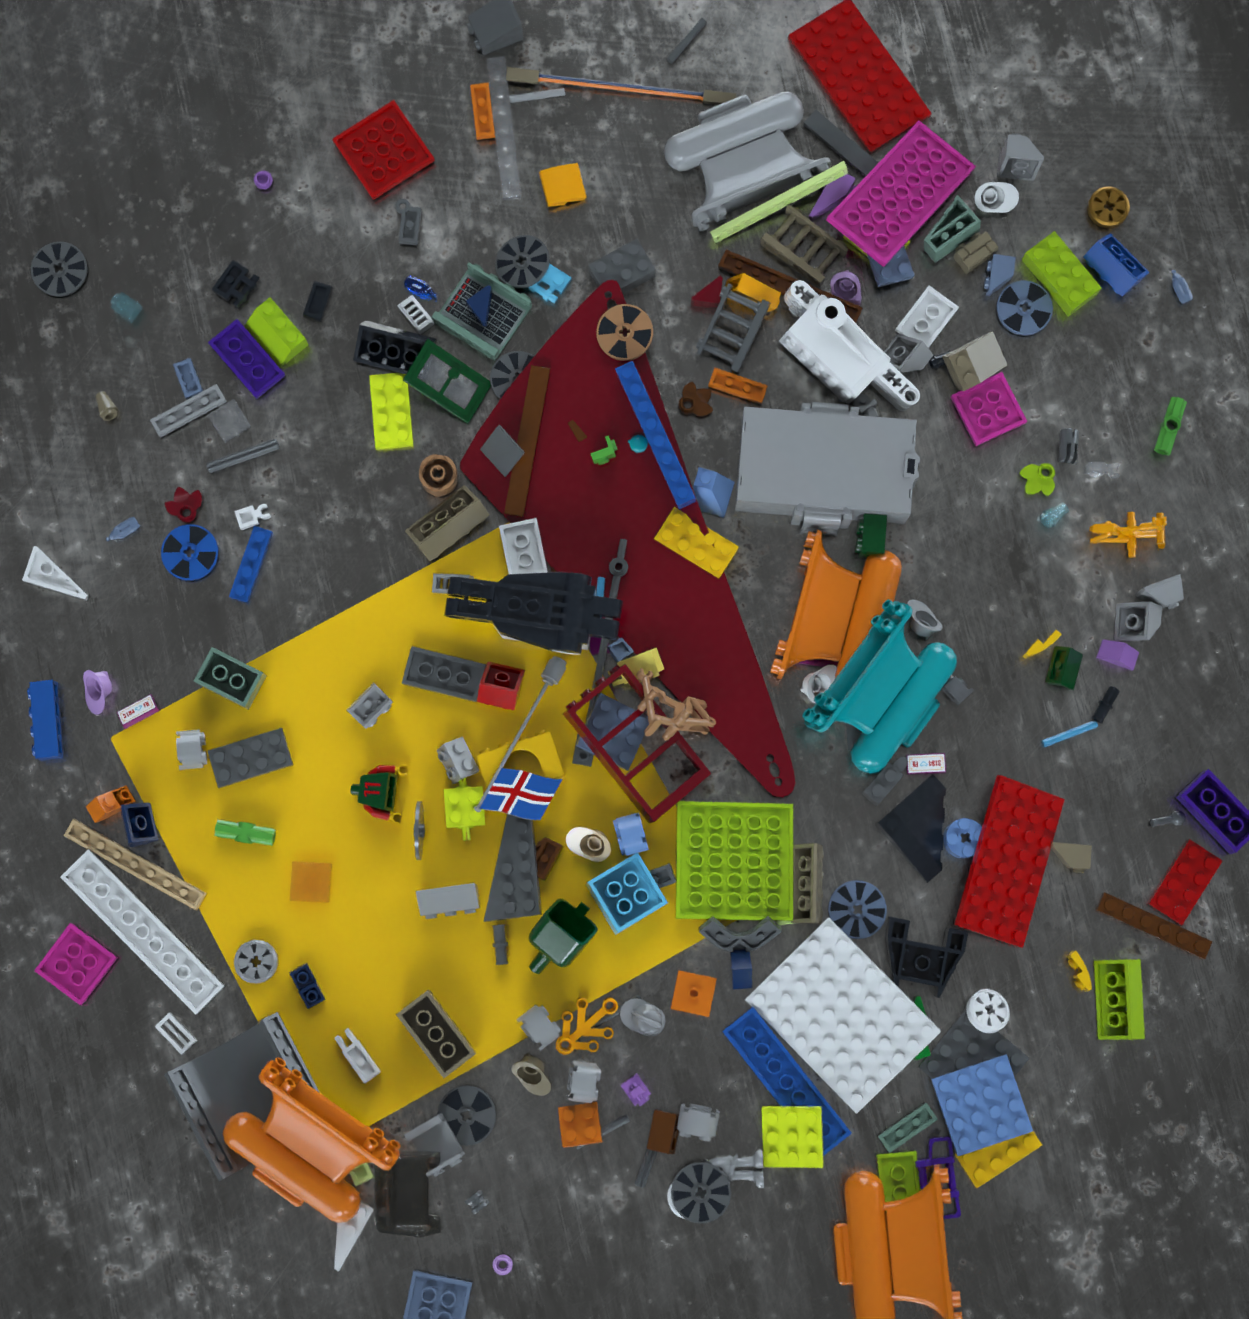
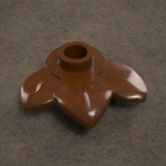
M693 381L686 384L682 390L683 397L678 403L679 410L684 414L694 413L697 416L710 414L713 408L707 403L710 400L712 390L707 388L697 389ZM685 403H690V404H691V407H690V408H686V407L684 406V404H685Z

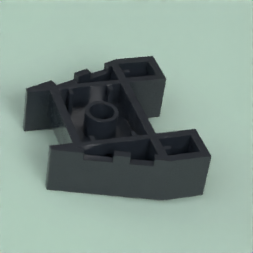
M888 916L885 939L891 980L897 986H899L900 979L935 986L934 996L940 998L965 952L968 931L946 927L942 947L907 940L910 920Z

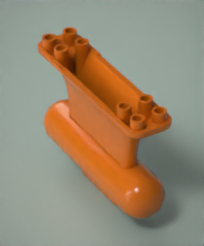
M817 529L816 533L809 531L805 540L804 547L811 548V551L804 549L799 564L806 566L805 578L788 640H779L775 655L783 656V659L774 658L770 673L777 674V679H782L787 670L793 665L812 659L837 661L836 678L868 635L869 630L873 626L871 624L872 618L876 615L880 616L884 611L882 608L883 603L889 599L892 602L895 600L902 573V564L895 554L885 550L884 554H871L867 556L862 574H858L840 566L827 554L822 543V531Z
M276 1058L274 1061H269L259 1074V1080L271 1090L273 1095L272 1107L265 1123L251 1113H236L225 1124L223 1130L224 1142L229 1148L256 1166L252 1172L256 1179L294 1206L300 1207L305 1201L331 1221L336 1223L348 1222L358 1213L361 1198L356 1188L346 1182L344 1177L354 1168L364 1163H374L383 1170H390L400 1155L399 1149L401 1146L396 1140H391L390 1142L386 1140L381 1129L374 1128L373 1130L365 1126L313 1089L306 1081L301 1079L302 1073L296 1069L290 1071L285 1067L286 1062L283 1059Z
M934 1165L932 1177L922 1190L910 1197L885 1202L883 1183L877 1175L868 1171L853 1173L844 1184V1198L847 1223L834 1225L833 1231L838 1282L841 1285H853L856 1319H895L894 1301H910L926 1305L937 1311L944 1319H963L962 1312H954L953 1308L961 1307L960 1291L952 1292L949 1280L943 1204L951 1203L950 1189H942L941 1184L949 1183L948 1168L940 1169V1165Z

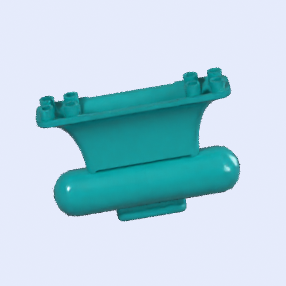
M890 599L883 603L882 608L884 611L882 614L872 618L871 624L873 626L869 630L868 635L830 687L824 693H818L814 698L816 703L814 707L806 709L802 715L805 719V725L818 732H825L833 722L848 723L862 731V734L851 749V760L864 773H879L887 765L901 744L905 747H910L939 708L940 702L935 697L957 666L956 654L952 648L944 643H930L916 657L909 648L904 636V626L912 615V607L899 601L892 602Z

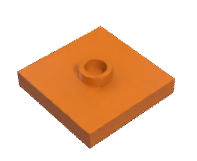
M678 970L671 1009L709 1017L717 978Z

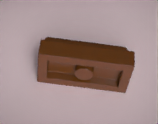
M654 1110L647 1149L666 1154H675L679 1130H677L679 1114Z

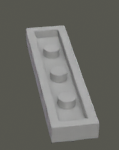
M216 384L154 417L150 421L161 438L227 401Z

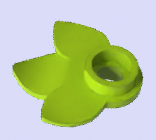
M1043 463L1039 466L1030 464L1020 471L1019 474L1027 479L1025 484L1026 494L1033 495L1042 491L1045 496H1049L1054 491L1055 483L1053 478L1055 476V469L1051 464ZM1046 470L1048 472V476H1044L1042 474V471Z

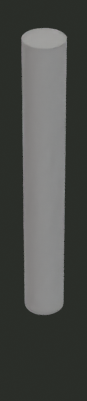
M560 88L510 95V102L515 103L565 96V90Z

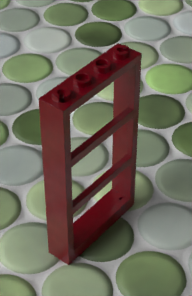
M617 664L609 671L610 675L606 679L604 676L594 683L596 687L592 690L588 688L581 693L579 701L573 700L565 707L567 710L563 715L647 822L653 823L712 773L679 731H677L674 736L665 741L626 775L623 774L602 746L647 709L644 711L635 710L599 741H597L575 713L620 675L624 676L643 701L645 697L642 684L626 664L620 667ZM653 700L655 714L667 717ZM661 724L665 730L668 728V725ZM676 743L697 769V772L651 809L629 780L672 744Z

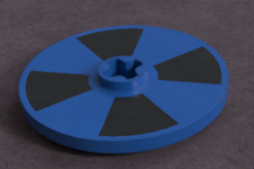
M194 524L182 525L172 530L166 536L161 548V558L165 568L174 577L185 581L198 580L208 575L215 567L219 555L218 544L214 536L204 527ZM189 548L195 551L191 554V557L185 554V552L189 551Z

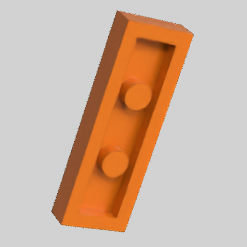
M489 83L470 85L477 140L495 138Z
M714 368L708 387L762 405L768 385Z

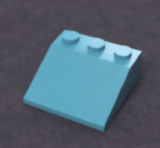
M639 853L625 859L585 884L615 935L668 903Z

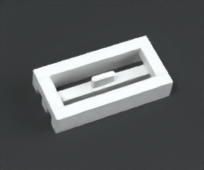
M168 1013L155 1026L181 1055L197 1042L191 1033L171 1013ZM168 1019H170L180 1029V1031L190 1040L189 1043L167 1021ZM163 1024L185 1045L184 1048L162 1027Z

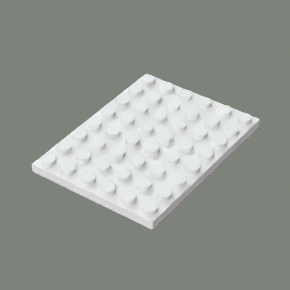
M829 917L745 999L856 1114L941 1032Z

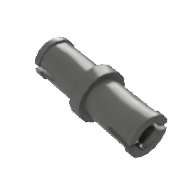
M505 924L493 925L494 943L492 944L495 947L496 965L508 964L506 948L508 942H506Z

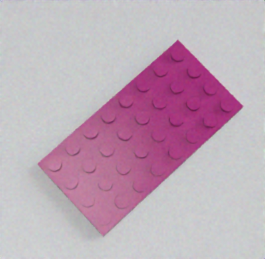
M918 121L831 212L826 221L881 266L885 267L974 171L976 166L921 121Z

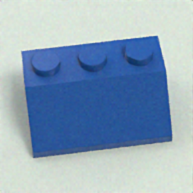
M1111 233L1098 240L1083 256L1087 265L1094 268L1099 273L1100 278L1107 281L1112 286L1113 291L1121 296L1127 294L1150 273Z

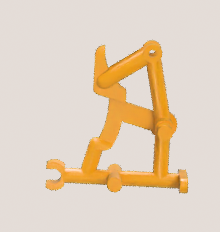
M1127 512V527H1120L1111 521L1094 524L1089 527V531L1092 533L1101 534L1090 538V543H1127L1128 558L1136 557L1137 538H1157L1158 548L1161 550L1165 548L1167 517L1164 516V513H1156V517H1152V522L1141 523L1139 526H1136L1135 512ZM1112 535H1117V538L1108 537H1111Z

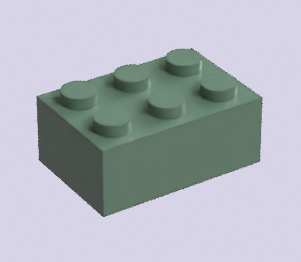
M211 647L194 682L249 710L267 676L263 672Z

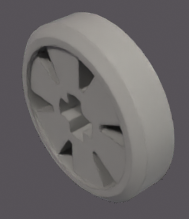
M251 940L244 943L237 950L234 958V967L239 977L244 981L263 983L275 974L278 968V955L269 943L262 940ZM255 956H258V960H261V964H257V967H254V964L251 963Z

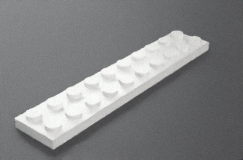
M89 849L60 877L196 1015L225 987Z

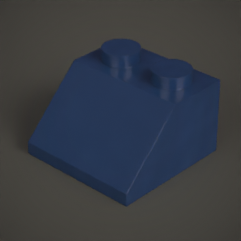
M150 802L123 804L120 806L128 847L143 846L159 840Z

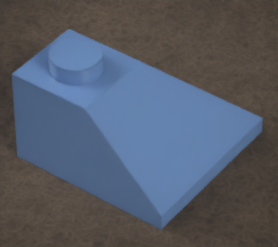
M699 467L693 490L701 512L724 518L735 482L718 472Z

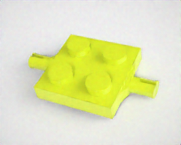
M463 778V782L462 779L459 781L458 787L444 789L446 828L462 829L463 841H466V833L467 841L471 840V828L485 826L484 810L481 809L480 812L474 810V807H477L483 796V786H467L466 778Z

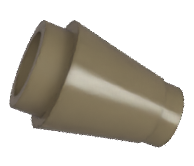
M104 391L97 393L95 397L100 417L105 421L116 418L118 409L107 393Z

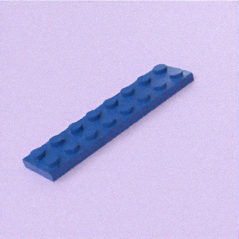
M754 1007L722 1031L780 1106H822L823 1156L852 1134Z

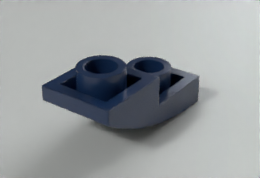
M308 963L289 972L308 1009L325 1000L323 992Z

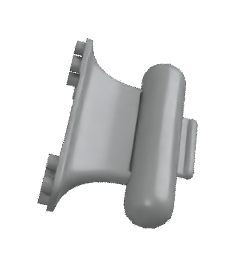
M789 91L780 92L753 104L747 95H742L700 112L698 120L701 125L673 135L667 141L664 155L671 168L679 172L688 171L698 166L702 168L706 185L705 200L703 205L692 213V224L695 227L698 226L699 231L708 229L710 227L708 222L715 220L717 224L724 223L727 220L725 215L730 214V212L793 188L831 167V161L828 157L812 160L800 155L790 145L783 133L797 126L803 118V105L797 95Z

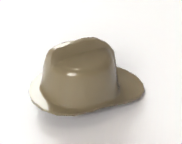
M526 1053L520 1062L513 1064L512 1073L529 1092L539 1096L550 1092L551 1083L544 1074V1063L540 1059Z

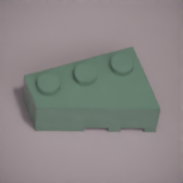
M958 195L951 206L944 212L940 221L935 224L924 239V251L935 263L973 235L980 232V219Z

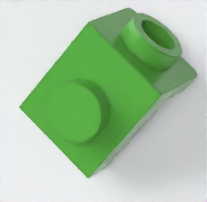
M609 435L605 437L608 447L591 453L594 464L602 465L609 462V459L616 457L614 451L618 449L614 439L610 440Z

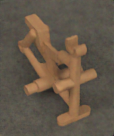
M641 668L637 672V678L643 684L645 697L638 705V709L640 711L647 709L649 726L644 730L645 736H651L661 724L668 725V728L662 735V738L666 741L674 736L677 731H694L707 734L710 731L709 727H713L716 724L715 719L710 717L704 710L707 707L704 700L687 697L683 703L667 697L666 693L658 687L650 685V680L653 677L652 671L645 675ZM655 697H658L661 703L674 708L673 718L655 714L653 704ZM694 709H696V710L698 711V713L702 716L703 719L700 718V716L697 714V712H696Z

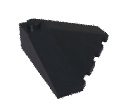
M934 774L875 824L927 883L942 871L941 850H943L944 841L942 823L945 820L943 801L944 796H946V788Z

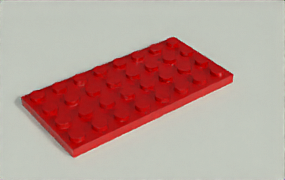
M843 0L788 35L792 45L869 154L874 153L910 130L918 121L923 122L931 117V111L852 0Z
M996 776L954 925L1023 948L1050 854V845L1055 836L1065 799L1008 777Z

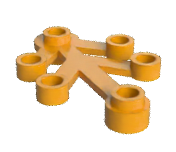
M584 997L578 998L576 1000L578 1008L577 1027L571 1035L570 1022L573 1020V1014L569 1010L563 1011L561 1014L563 1021L562 1035L557 1038L555 1043L557 1051L563 1055L572 1053L574 1049L596 1052L599 1049V1044L596 1040L591 1039L588 1042L576 1040L581 1036L611 1039L614 1035L611 1027L606 1026L603 1029L591 1027L606 1014H614L617 1011L618 1003L614 998L608 997L604 999L602 1007L586 1021L585 1013L588 1001ZM584 1000L586 1002L585 1006L580 1007L578 1005L579 1001ZM612 1002L613 1007L607 1008L606 1004ZM566 1013L571 1015L569 1020L564 1019ZM605 1030H611L609 1036L604 1035ZM564 1041L569 1042L566 1048L562 1047V1042ZM596 1043L597 1046L595 1049H590L589 1045Z

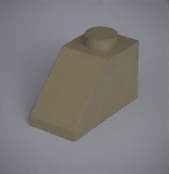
M1051 842V850L1066 868L1073 869L1072 872L1084 873V870L1090 869L1092 846Z

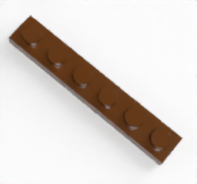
M1103 892L1096 911L1203 960L1206 959L1213 942Z

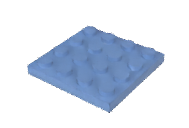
M1007 1054L931 1079L957 1156L1033 1132Z

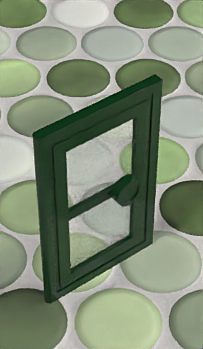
M429 339L424 343L402 380L467 424L491 386L487 378Z

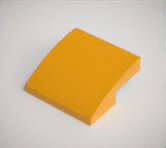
M578 163L555 166L539 172L548 207L565 205L567 202L583 201L587 198Z

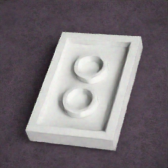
M928 286L895 331L899 334L921 340L929 348L957 312L959 306L931 286Z
M537 518L499 526L509 574L548 573Z

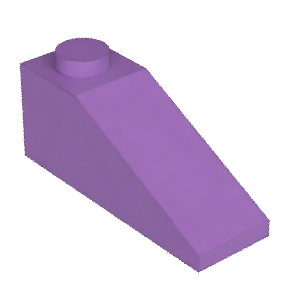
M846 174L827 184L809 214L808 219L813 222L838 206L856 187L854 185L856 178Z

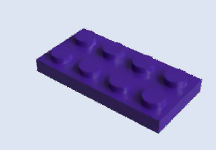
M238 319L208 342L256 399L286 376Z

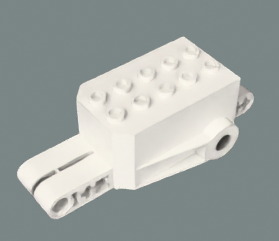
M801 280L795 281L784 294V301L789 306V311L800 318L783 335L779 342L842 402L851 403L869 384L899 411H905L919 401V390L890 363V357L846 314L845 307L839 300L827 298L825 295L819 296L806 282Z

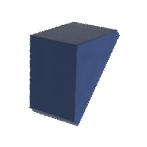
M487 285L466 300L468 307L483 327H487L493 292L490 285Z
M745 949L733 950V952H730L733 989L752 988L750 951L745 952Z

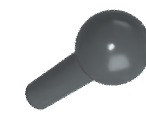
M1176 810L1170 816L1151 819L1150 824L1152 827L1170 823L1180 826L1184 824L1186 816L1182 811Z

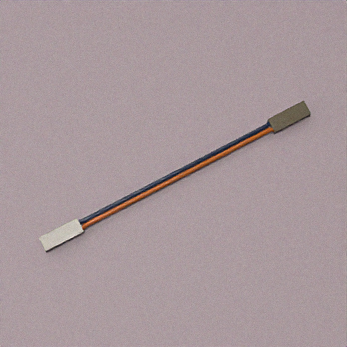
M507 67L506 74L507 81L533 84L543 81L690 98L714 105H720L736 98V93L711 90L693 92L546 75L541 74L538 70Z

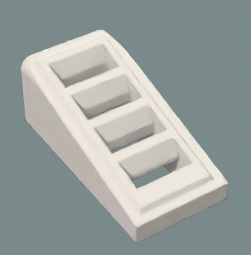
M413 295L397 305L418 334L421 335L435 325L432 318ZM410 302L414 303L408 309H404V307ZM417 307L418 310L409 315V312ZM421 312L422 315L413 320V317ZM423 318L426 319V320H425L424 322H422L420 325L417 324V323H418L419 321H421Z

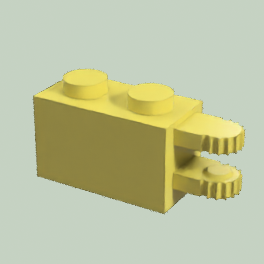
M657 648L617 662L619 667L626 664L636 678L637 672L641 668L645 675L652 671V678L660 676L659 672L664 670ZM621 675L622 679L615 680L614 682H612V685L614 687L622 683L627 684L628 682L624 678V676Z

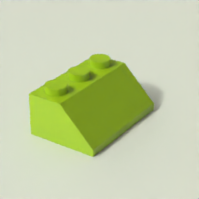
M271 297L254 310L244 325L279 368L309 345L306 338Z

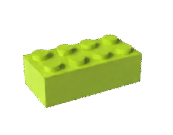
M1055 231L1025 252L1022 258L1023 263L1068 317L1097 296L1102 289Z

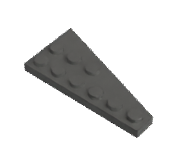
M507 814L484 922L542 915L533 820Z

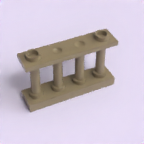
M788 205L785 213L788 215L786 220L773 235L765 233L761 238L760 244L816 287L820 288L825 280L823 272L838 254L845 257L848 248H846L847 246L844 242L834 239L805 217L799 208ZM795 220L803 228L788 246H783L779 243V239ZM810 232L818 239L805 255L799 258L794 254V250ZM825 243L833 250L820 266L814 269L809 265V260Z

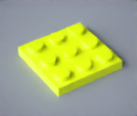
M762 1106L763 1166L823 1168L822 1106Z

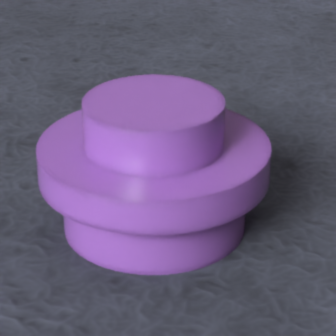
M259 171L254 177L255 185L260 189L269 188L273 183L272 175L267 171Z

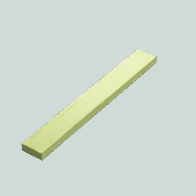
M842 161L710 231L714 242L718 243L846 175L848 171L845 162Z

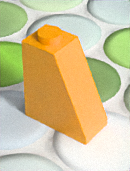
M744 273L728 278L726 281V287L728 284L734 285L731 290L732 292L756 303L758 301L762 302V300L770 302L771 304L767 312L775 310L780 303L779 297L781 293Z

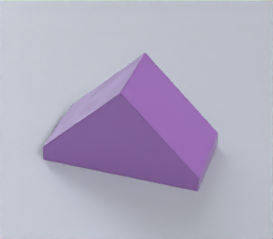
M1103 639L1096 658L1133 671L1139 652L1126 643Z

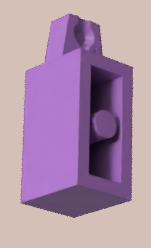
M637 1073L621 1084V1087L634 1106L636 1104L641 1106L650 1100L648 1096L651 1092Z

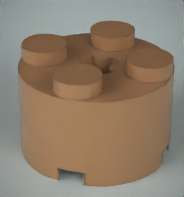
M433 454L422 461L419 469V479L423 488L429 494L440 497L451 493L458 484V472L454 462L449 457ZM436 473H439V474H441L442 476H441L440 478H438V477H436L435 474H436Z

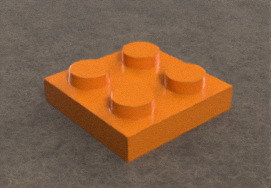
M597 1102L558 1107L563 1148L603 1142Z

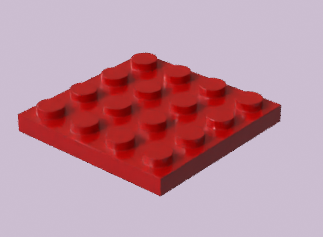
M394 100L332 139L372 200L435 161L431 152Z

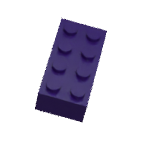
M1209 769L1202 771L1176 796L1179 802L1229 854L1236 853L1249 841V810Z

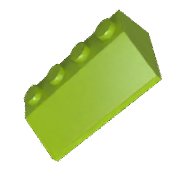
M1141 959L1094 960L1098 1040L1145 1039Z

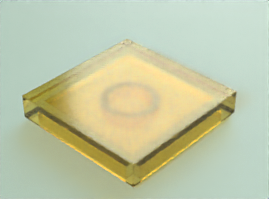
M292 861L290 901L329 903L332 864Z

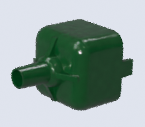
M557 899L533 927L529 934V942L539 952L529 965L532 972L540 974L551 961L559 967L569 966L597 933V926L585 916L590 908L583 902L575 908L566 900Z

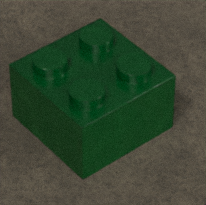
M864 513L862 519H859L856 527V534H859V538L855 543V553H858V559H866L871 554L885 553L887 515Z

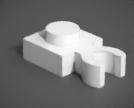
M261 504L256 510L251 505L234 511L240 529L244 530L259 525L258 519L260 518L264 520L271 517L269 513L262 514V510L268 508L267 504Z

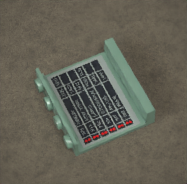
M468 262V270L441 310L439 312L435 311L431 317L436 325L496 361L532 308V302L526 294H519L514 291L515 288L510 284H503L494 274H487L478 264L473 265ZM487 285H490L493 290L487 327H483L468 307L466 300Z

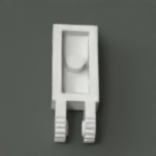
M347 1028L345 1034L353 1044L347 1047L339 1035L335 1037V1040L343 1050L342 1053L363 1083L366 1084L381 1073V1070L361 1042Z

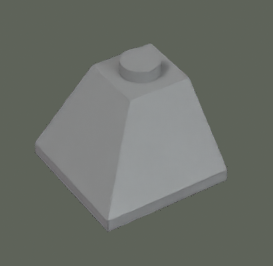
M899 333L884 351L890 357V363L902 373L922 370L933 356L923 341Z
M1179 574L1146 586L1135 595L1138 599L1145 602L1150 601L1161 605L1162 609L1168 607L1170 610L1180 606L1179 602L1184 599L1181 576Z
M1150 601L1117 603L1114 641L1150 640L1161 625L1162 606Z

